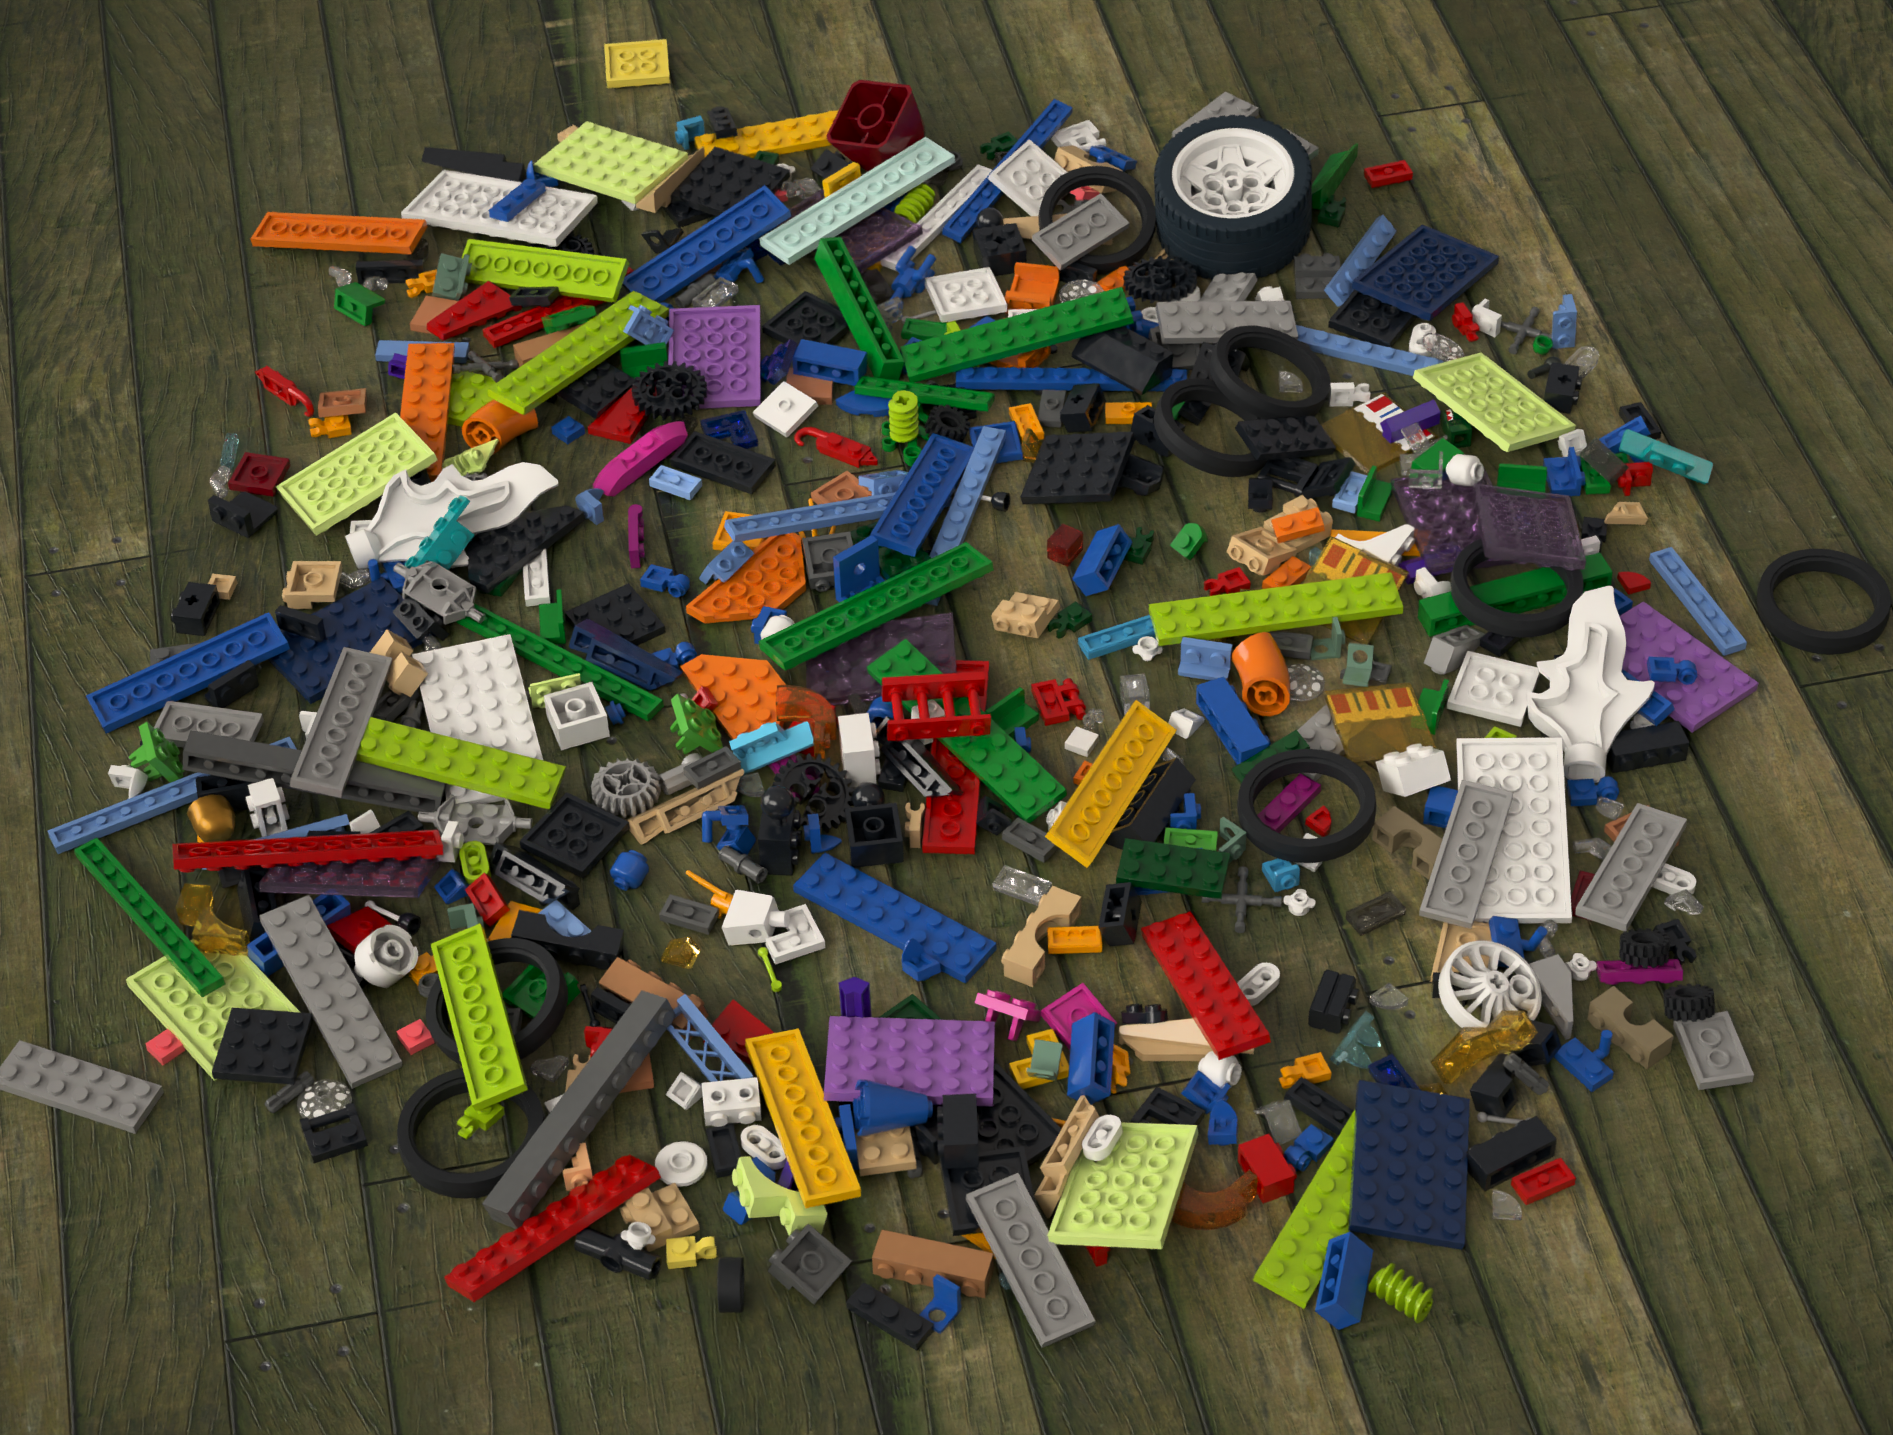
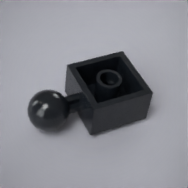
M988 207L978 213L976 217L978 229L973 230V251L979 268L990 267L994 276L1015 273L1014 266L1016 262L1027 263L1026 248L1017 223L1004 224L1002 213L995 208Z
M872 782L860 784L852 794L854 807L845 808L851 866L856 868L904 862L903 839L897 803L884 804L885 794L877 784Z
M772 786L761 797L762 815L758 835L760 866L767 869V875L792 876L794 865L799 864V850L796 848L802 844V830H797V828H800L801 815L800 812H796L792 793L783 786Z

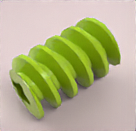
M921 183L905 195L894 209V217L899 225L905 229H911L929 212V209L934 205L935 192L933 189Z
M897 391L888 404L890 438L896 442L905 443L915 439L919 433L918 399L910 391Z
M1390 1263L1386 1268L1380 1269L1368 1286L1369 1292H1376V1296L1379 1299H1385L1388 1305H1395L1396 1310L1399 1312L1404 1311L1408 1318L1414 1317L1416 1323H1421L1432 1308L1434 1290L1429 1288L1423 1293V1282L1412 1286L1415 1279L1412 1275L1403 1280L1405 1274L1403 1269L1394 1274V1263Z

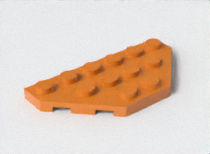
M789 533L767 538L753 550V556L725 583L718 579L686 605V613L706 624L751 620L758 617L763 606L780 610L785 609L806 591L801 536L796 533Z
M701 654L680 666L683 675L696 692H698L701 686L709 688L718 703V706L711 712L732 740L742 733H750L759 729L765 723L776 722L783 727L786 719L785 712L788 705L791 704L793 696L790 689L767 660Z

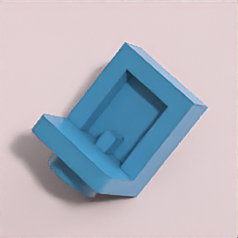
M701 116L676 122L677 131L675 132V138L677 143L681 144L685 150L690 149L689 142L694 141V137L705 134L704 121Z
M1279 858L1262 863V872L1274 892L1299 885L1300 868L1297 864L1291 865L1290 861Z

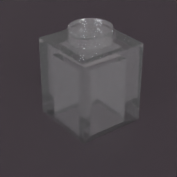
M1145 673L1120 676V697L1124 715L1135 700L1150 709V694Z

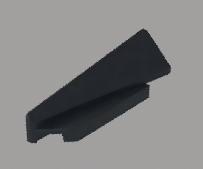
M425 147L421 159L424 163L479 176L515 182H523L527 179L524 164L507 162L505 154Z
M886 716L876 729L877 738L874 739L883 745L880 750L924 797L961 796L963 791L919 739L887 741V720H894V718Z
M495 843L489 858L490 868L496 870L494 874L539 901L550 904L569 892L575 893L580 890L578 886L520 848Z

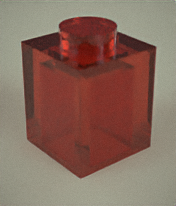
M1063 523L1047 540V558L1067 567L1083 550V532Z

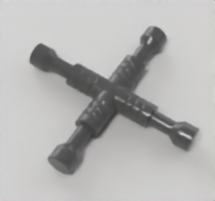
M1538 307L1531 308L1529 317H1526L1522 325L1510 321L1508 323L1501 321V327L1517 333L1514 338V344H1511L1508 349L1511 354L1518 352L1519 345L1523 343L1526 336L1536 338L1539 335H1544L1552 340V334L1543 333L1542 330L1531 328L1534 318L1540 313Z
M470 351L467 357L474 361V363H469L466 366L452 365V373L459 374L464 371L469 373L485 372L497 383L503 379V376L500 373H496V370H502V368L517 369L518 361L486 362L483 358L478 357L475 351Z
M1247 867L1238 868L1240 879L1237 883V894L1223 893L1222 899L1202 897V903L1216 901L1221 902V904L1236 905L1235 915L1237 922L1235 923V931L1237 933L1245 932L1246 924L1244 923V917H1246L1247 905L1261 906V904H1269L1274 907H1281L1282 901L1280 896L1262 898V895H1247L1248 884L1246 883V878L1249 872Z

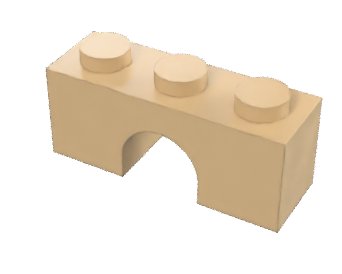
M1074 145L1058 147L1054 159L1067 172L1086 166H1105L1123 171L1107 162L1097 163L1088 160L1090 153ZM1089 186L1100 193L1117 191L1106 186Z
M387 629L370 653L393 658L387 677L388 687L398 695L403 693L411 697L428 673L421 662L410 657L413 649L407 640Z

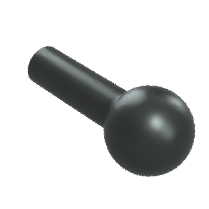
M1549 357L1545 360L1544 365L1529 370L1527 375L1530 379H1534L1548 373L1552 362L1561 364L1562 362L1558 357Z

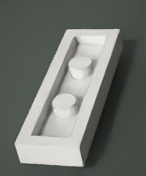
M546 548L523 567L526 607L550 603Z

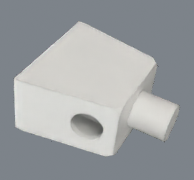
M735 890L722 925V930L728 945L763 943L766 938L772 937L775 927H788L790 916L788 911H779L776 901L771 895Z

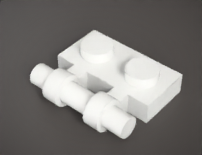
M1089 120L1060 129L1051 138L1057 147L1074 145L1086 152H1090L1091 146H1106L1104 138L1097 140L1099 138V130Z

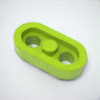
M469 841L463 844L459 850V856L466 882L471 885L484 872L491 877L484 845L479 841Z

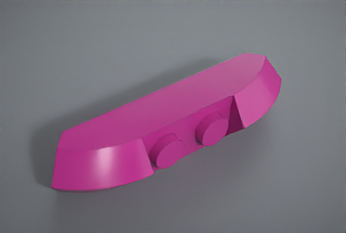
M684 421L668 423L649 431L601 470L593 483V488L604 490L603 494L607 496H616L685 442L687 431Z

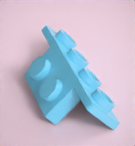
M807 721L787 730H784L776 722L765 723L759 729L750 733H742L736 739L729 741L733 754L741 761V769L743 768L744 775L816 744L811 725Z

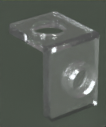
M1417 422L1401 429L1416 457L1420 456L1442 438L1445 440L1448 438L1445 435L1429 442Z
M1439 452L1438 470L1410 469V488L1441 489L1443 452Z
M1277 1100L1254 1110L1255 1114H1265L1275 1143L1283 1144L1299 1137L1302 1133L1290 1100Z

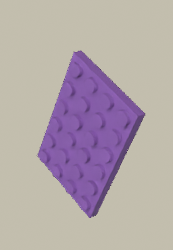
M760 305L669 309V327L674 329V332L669 339L668 364L672 365L676 361L677 366H680L685 362L686 368L693 365L694 371L700 370L701 376H705L707 398H704V405L699 404V408L759 406L761 404ZM682 385L684 396V389L686 388V386Z
M1641 602L1619 616L1626 636V652L1622 669L1639 681H1650L1647 668L1648 656L1674 658L1677 664L1683 660H1690L1696 665L1698 676L1692 684L1685 685L1677 677L1675 682L1653 681L1655 682L1654 691L1673 703L1675 710L1669 716L1675 721H1679L1682 726L1692 733L1757 690L1759 684L1757 681L1645 602Z
M830 1016L824 1101L853 1102L854 1098L858 1099L860 1096V1090H855L857 1081L866 1079L925 1094L928 1100L932 1101V1104L943 1105V1095L976 1094L977 1106H993L995 1022Z

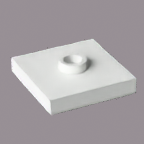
M783 381L753 411L755 418L788 438L818 407V404L809 396Z

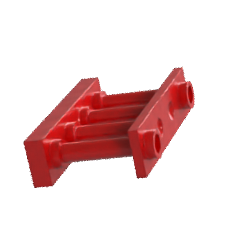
M984 671L882 678V702H892L894 720H887V741L990 735L991 714L981 715L978 696H984ZM968 697L971 715L955 716L953 698ZM943 698L945 717L930 718L927 699ZM917 700L919 719H904L902 701Z

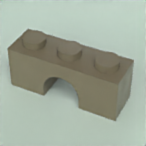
M1396 806L1374 822L1372 840L1390 853H1394L1401 847L1414 848L1412 868L1427 879H1430L1442 838Z
M1612 986L1590 1002L1587 1020L1590 1021L1594 1028L1600 1031L1610 1030L1612 1032V1043L1621 1047L1635 1062H1639L1648 1069L1670 1054L1674 1035L1654 1019L1644 1025L1629 1023L1633 1002Z

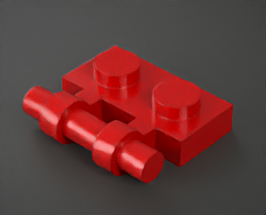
M1071 678L1065 679L1063 685L1058 686L1056 679L1031 684V691L1045 726L1069 721V713L1076 715L1078 720L1086 718V706L1084 701L1079 698L1078 686L1073 683ZM1066 697V698L1069 699L1070 701H1065V702H1064V699H1063V698Z

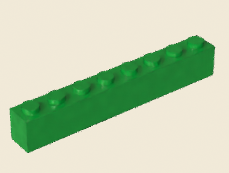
M820 238L814 259L860 350L867 352V364L873 376L876 378L899 380L905 361L842 238Z
M1601 553L1574 559L1583 575V593L1611 586L1613 571ZM1548 566L1470 586L1476 597L1485 604L1495 609L1515 614L1560 603L1567 594L1566 586L1561 577ZM1451 591L1419 600L1417 618L1429 637L1464 625H1476L1459 611L1453 601Z

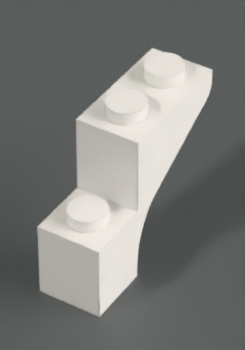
M1406 524L1366 541L1351 540L1338 533L1331 544L1353 554L1355 557L1358 556L1390 571L1391 568L1395 569L1398 566L1405 550L1408 552L1414 545L1415 528Z

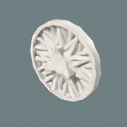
M686 1141L674 1142L665 1146L658 1153L655 1159V1167L661 1176L660 1180L666 1184L671 1185L675 1183L677 1187L689 1186L698 1182L704 1176L708 1167L707 1156L703 1149L694 1143Z

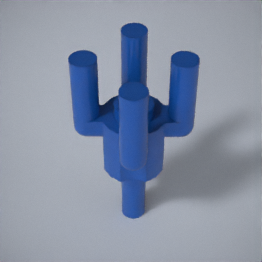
M909 246L895 266L899 274L891 285L894 294L885 305L886 311L892 312L901 298L911 297L913 292L922 293L926 288L925 278L935 275V272L930 269L936 261L934 255L929 254L919 270L914 269L915 263L910 260L915 254L916 249L913 246Z

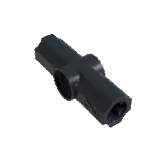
M586 1227L577 1234L574 1243L576 1251L600 1260L605 1268L615 1273L625 1270L651 1280L655 1279L658 1275L662 1263L661 1256L644 1249H633L627 1240L621 1238V1234H616L612 1237Z

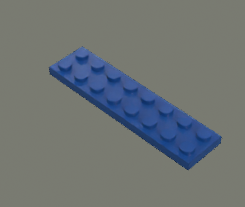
M764 185L627 275L622 286L628 293L635 291L653 301L661 303L791 217V212Z
M932 433L870 536L873 535L878 540L879 546L893 549L904 555L916 556L960 482L974 447Z
M268 612L88 694L86 697L105 733H109L163 708L167 701L176 702L208 687L210 683L247 660L256 665L289 650L290 647Z
M824 853L793 885L795 893L901 950H904L910 938L917 940L923 946L925 953L940 963L942 972L965 984L997 950L996 942L827 853Z

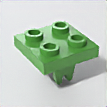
M679 694L674 696L671 702L676 720L670 729L671 732L677 731L678 736H682L676 743L677 750L683 748L684 754H687L701 746L713 753L723 748L720 739L721 734L717 730L714 714L709 709H703L690 698L686 699Z
M148 722L139 726L143 745L129 756V759L133 761L131 766L137 768L149 763L143 770L147 774L149 782L162 776L170 783L184 778L183 765L178 758L180 751L176 744L172 741H167L159 728L155 729Z

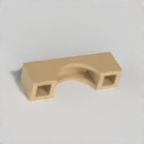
M1052 886L1047 895L1044 894L1041 897L1035 913H1030L1026 926L1022 931H1018L1014 944L1010 949H1006L1002 956L1001 963L1004 964L1005 977L1031 987L1035 985L1045 970V951L1038 945V942L1047 936V927L1074 926L1081 915V896Z

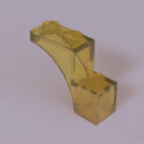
M184 883L176 904V911L180 925L195 926L192 935L197 949L205 953L248 956L247 945L250 943L247 930L228 926L214 915L213 907L215 902L210 885Z
M1502 1010L1486 1028L1463 1027L1432 1059L1431 1064L1443 1084H1451L1465 1071L1485 1059L1508 1051L1522 1050L1538 1032L1525 1011Z

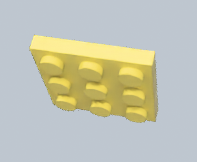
M667 39L604 44L607 88L639 87L670 83Z

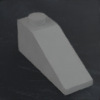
M1464 625L1433 636L1424 664L1430 666L1431 670L1438 674L1452 672L1463 663L1467 651L1474 652L1480 646V638L1485 634L1468 625Z
M1559 954L1529 965L1540 983L1543 1007L1565 1040L1571 1038L1573 1026L1572 971L1570 966L1564 963Z

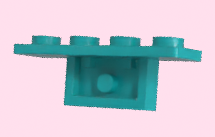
M1626 429L1619 447L1620 452L1650 462L1653 465L1705 485L1709 481L1713 467L1712 462L1640 433Z
M460 495L450 502L448 512L444 517H440L435 522L433 532L429 537L427 536L421 541L419 551L415 556H411L406 561L405 567L409 569L417 567L428 560L429 562L434 561L447 570L450 569L475 535L456 521L470 503L469 499Z

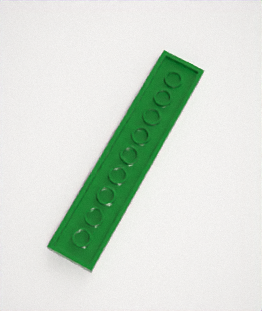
M1119 287L901 346L900 349L905 361L904 364L909 381L918 382L1129 325L1134 322L1123 288Z
M965 542L758 641L760 650L784 671L792 669L798 664L815 658L829 649L836 648L840 644L856 638L873 628H877L887 621L900 617L914 608L921 607L923 604L939 598L945 593L960 588L974 579L983 577L994 570L993 562Z
M907 639L901 641L867 666L868 673L881 686L882 678L943 674ZM968 697L953 698L955 716L971 715ZM943 698L927 699V701L935 700L944 710ZM917 700L902 701V706L910 713L912 712V707L918 705ZM992 719L990 735L937 738L1013 812L1027 823L1034 821L1067 796L1066 788Z

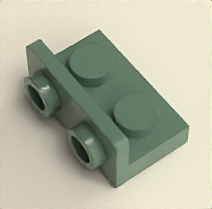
M443 253L440 254L432 291L433 297L459 301L461 295L465 296L468 283H465L464 280L465 276H469L472 263H468V254H465L463 259Z

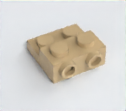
M1301 495L1283 504V512L1265 520L1264 528L1275 535L1271 519L1316 508L1317 504L1312 498L1307 500ZM1320 511L1325 531L1285 542L1297 548V553L1330 537L1333 519L1328 512L1322 513Z
M1263 527L1233 535L1227 549V553L1233 560L1247 565L1250 571L1263 576L1273 573L1279 568L1281 562L1287 561L1292 556L1296 557L1298 551L1297 548L1287 542L1278 543L1276 536Z
M293 561L291 571H287V588H283L282 592L283 602H287L288 608L312 609L314 602H335L342 573L341 561Z
M1015 592L1009 601L1002 600L992 613L994 629L1038 639L1060 609L1059 600Z
M675 1183L652 1193L647 1187L625 1201L623 1207L620 1208L621 1215L626 1224L642 1222L651 1228V1235L655 1236V1243L644 1246L649 1252L665 1246L666 1239L685 1237L700 1230L697 1219Z

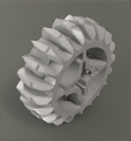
M628 757L625 761H620L617 758L616 763L608 762L606 767H600L599 773L594 774L591 784L592 799L597 807L616 816L621 815L623 819L629 815L634 817L637 813H643L646 809H651L655 803H658L661 792L660 777L654 767L648 765L647 761L641 763L638 758L630 761Z

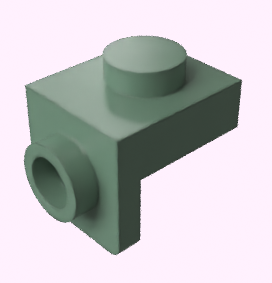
M473 903L447 909L451 929L466 926L470 928L479 923L484 928L482 916L476 917Z

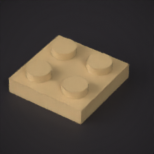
M910 1126L868 1136H857L860 1129L854 1128L860 1176L916 1169Z

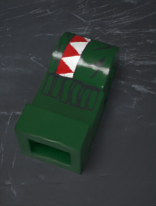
M1452 409L1441 410L1440 423L1446 440L1457 448L1470 447L1472 436L1470 423H1467L1462 416L1455 413ZM1455 436H1461L1464 440L1456 442Z

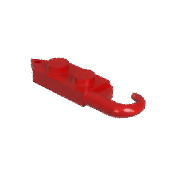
M269 366L255 371L256 375L263 382L265 389L290 406H296L301 401L307 409L304 415L307 417L313 416L314 407L310 398L299 390L292 380L286 379L280 372L274 371Z
M804 427L798 430L794 436L795 442L800 446H804V442L800 440L802 436L809 435L817 438L816 448L819 450V453L857 468L861 465H878V460L871 452V447L836 433H828L815 427Z

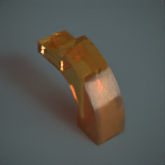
M777 685V721L809 722L814 731V757L816 759L818 754H821V759H825L826 748H830L831 740H837L835 713L832 706L823 696L808 688L793 685Z
M1248 1170L1229 1187L1214 1193L1197 1191L1183 1182L1171 1221L1197 1230L1220 1229L1240 1221L1245 1217L1246 1203H1250L1257 1194L1258 1176Z

